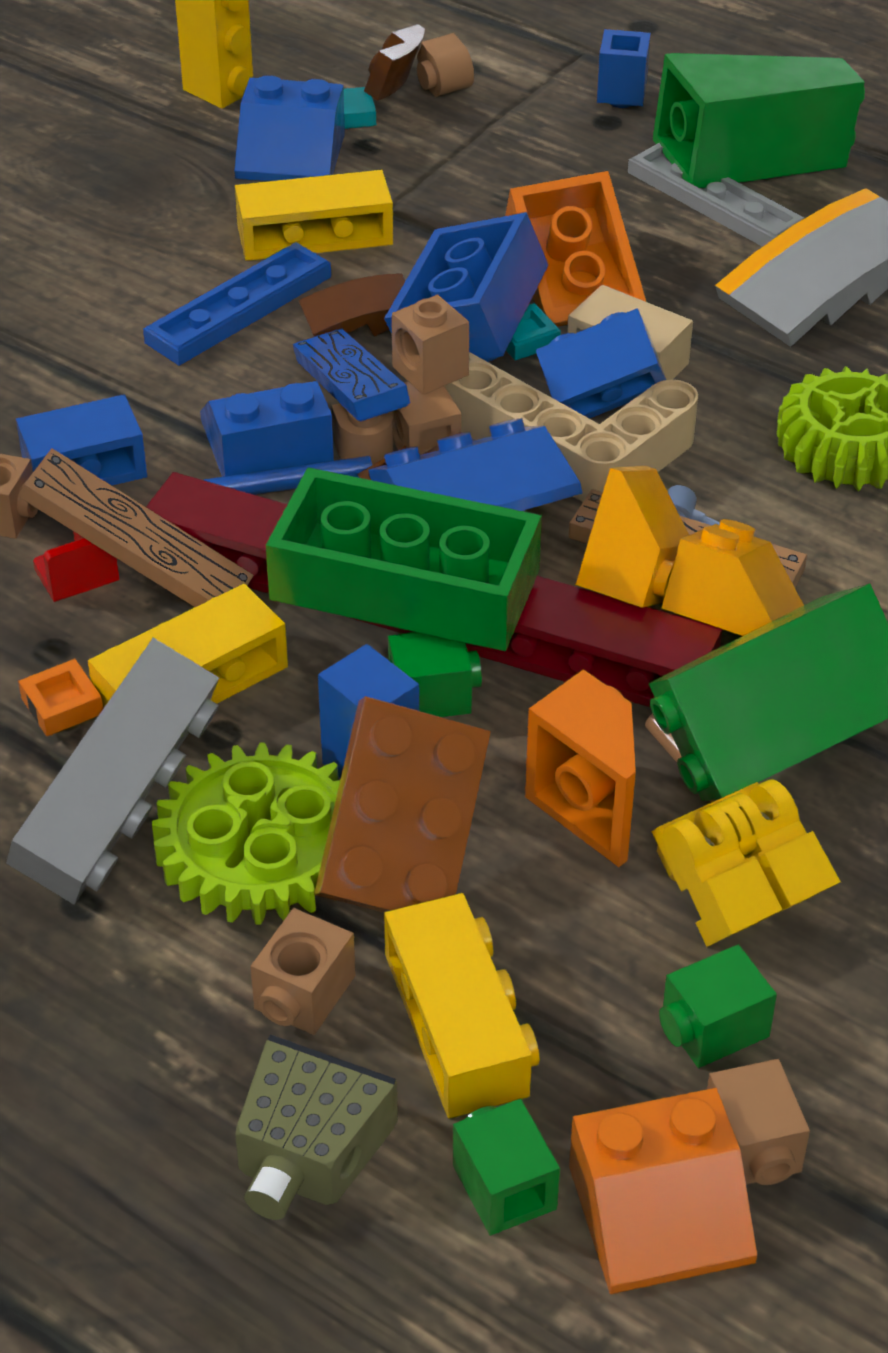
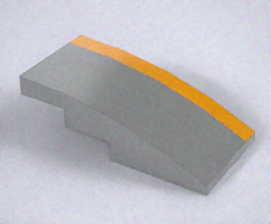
M865 188L825 206L792 225L754 252L715 285L719 299L790 347L819 320L831 326L859 299L871 305L888 289V201Z

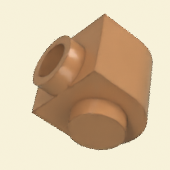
M454 33L421 42V48L417 54L419 62L417 64V76L424 90L429 89L435 97L469 88L473 85L474 69L470 54Z
M341 404L331 405L333 441L340 459L370 456L373 465L385 458V454L393 452L392 412L360 422Z

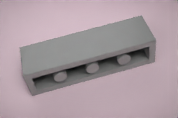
M152 638L13 838L6 864L74 905L87 886L97 892L118 860V857L110 852L121 834L133 839L153 807L152 804L145 801V798L156 782L165 788L168 786L186 757V754L178 749L189 733L200 738L218 710L219 705L211 701V697L219 677L157 639Z

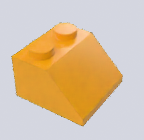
M648 466L614 467L609 469L575 585L642 608L663 603L680 539L688 536L689 533L656 469Z
M722 519L719 525L714 524L704 527L702 530L680 539L661 608L744 636L804 606L771 542L754 537L755 528L747 524Z

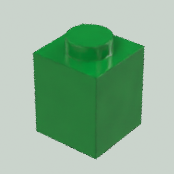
M419 632L388 636V660L419 684V711L439 717L472 714V688L482 686L481 664L477 650L467 651L465 642Z
M737 944L666 975L663 1007L659 1010L660 1023L668 1040L675 1047L682 1046L699 1069L770 1037L777 993L740 945Z
M521 1098L499 1107H482L469 1114L464 1120L453 1124V1167L489 1236L557 1210L560 1167Z

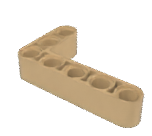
M470 352L469 376L445 385L448 393L462 413L461 432H471V436L475 440L491 436L489 426L508 420L523 418L525 427L545 426L581 483L583 494L573 497L582 502L591 489L603 492L610 468L648 466L659 472L688 450L694 442L698 392L691 384L681 380H663L652 385L600 424Z

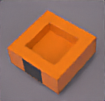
M76 659L18 681L21 699L46 737L95 718L103 710L101 695Z

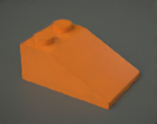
M608 171L510 189L505 216L527 212L549 264L533 295V300L557 327L568 325V315L601 285L646 302Z

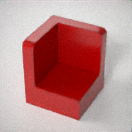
M73 531L74 542L49 549L43 555L35 557L33 562L34 569L53 602H57L119 581L117 558Z

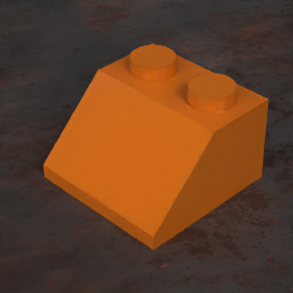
M583 669L529 708L525 798L617 867L622 866L628 861L636 776L632 703L625 699L617 689L605 685Z
M717 1088L573 1116L569 1168L610 1294L756 1263L757 1250L741 1151Z

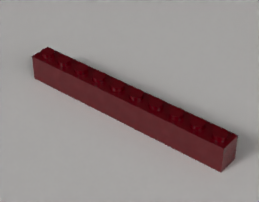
M172 472L147 504L146 508L253 574L254 576L247 586L269 594L266 543L288 504ZM537 576L506 651L469 643L465 644L467 651L477 650L479 657L563 682L568 681L584 669L605 685L617 689L628 701L651 708L650 700L655 697L648 683L720 648L722 629L649 607L642 608L607 595ZM355 619L402 634L414 633V631Z

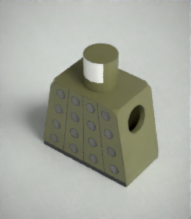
M270 1034L252 1080L235 1135L239 1169L245 1175L254 1178L244 1195L246 1204L254 1212L265 1218L280 1220L286 1215L296 1194L325 1205L338 1202L398 1122L397 1079Z

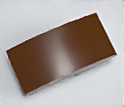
M417 24L392 32L383 44L382 50H379L370 62V76L364 92L379 101L395 93L403 86L409 76L425 31L423 27Z
M402 273L358 278L315 292L300 299L299 303L314 337L341 328L345 332L350 333L368 324L375 337L389 330L384 318L406 280Z

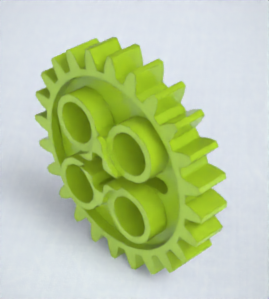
M260 742L256 748L255 756H246L243 750L236 745L232 748V760L224 762L217 755L210 753L208 754V770L203 771L188 765L185 768L187 784L170 781L168 784L170 799L158 800V819L152 821L157 866L163 867L167 886L179 884L181 901L187 902L200 896L201 911L205 915L214 911L220 904L226 906L227 922L232 923L238 918L242 910H251L256 925L262 924L266 910L275 909L283 921L290 913V905L299 903L310 913L316 911L314 893L340 780H338V765L333 762L317 769V754L314 751L307 753L300 760L293 759L292 745L286 744L278 756L269 755L265 742Z

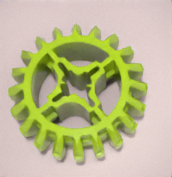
M847 366L844 367L842 372L838 373L824 368L820 377L805 374L802 383L791 384L789 393L783 397V403L779 407L776 434L778 446L784 450V460L795 462L797 473H813L814 483L829 480L834 482L836 489L841 484L853 485L857 491H860L863 484H871L875 488L881 489L885 481L888 480V374L879 377L870 375L868 368L862 373L851 372Z

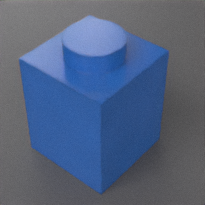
M604 29L599 54L597 103H607L618 108L630 106L643 107L648 77L651 33Z

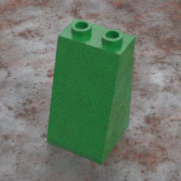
M695 53L665 54L652 140L655 144H661L663 147L662 153L671 164L675 163L683 172L682 178L698 188H705L711 182H721V179L728 177L740 183L847 167L850 149L854 145L856 138L855 125L859 107L865 96V82L843 58Z
M870 583L822 596L648 683L655 697L650 700L653 716L665 734H672L682 756L677 760L678 770L687 788L693 794L698 793L702 801L721 799L751 784L760 782L888 719V621Z

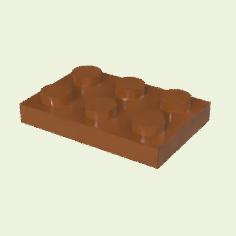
M367 696L360 699L314 895L383 913L456 895L491 731Z

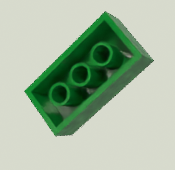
M308 467L266 543L269 600L506 651L540 570L542 515Z

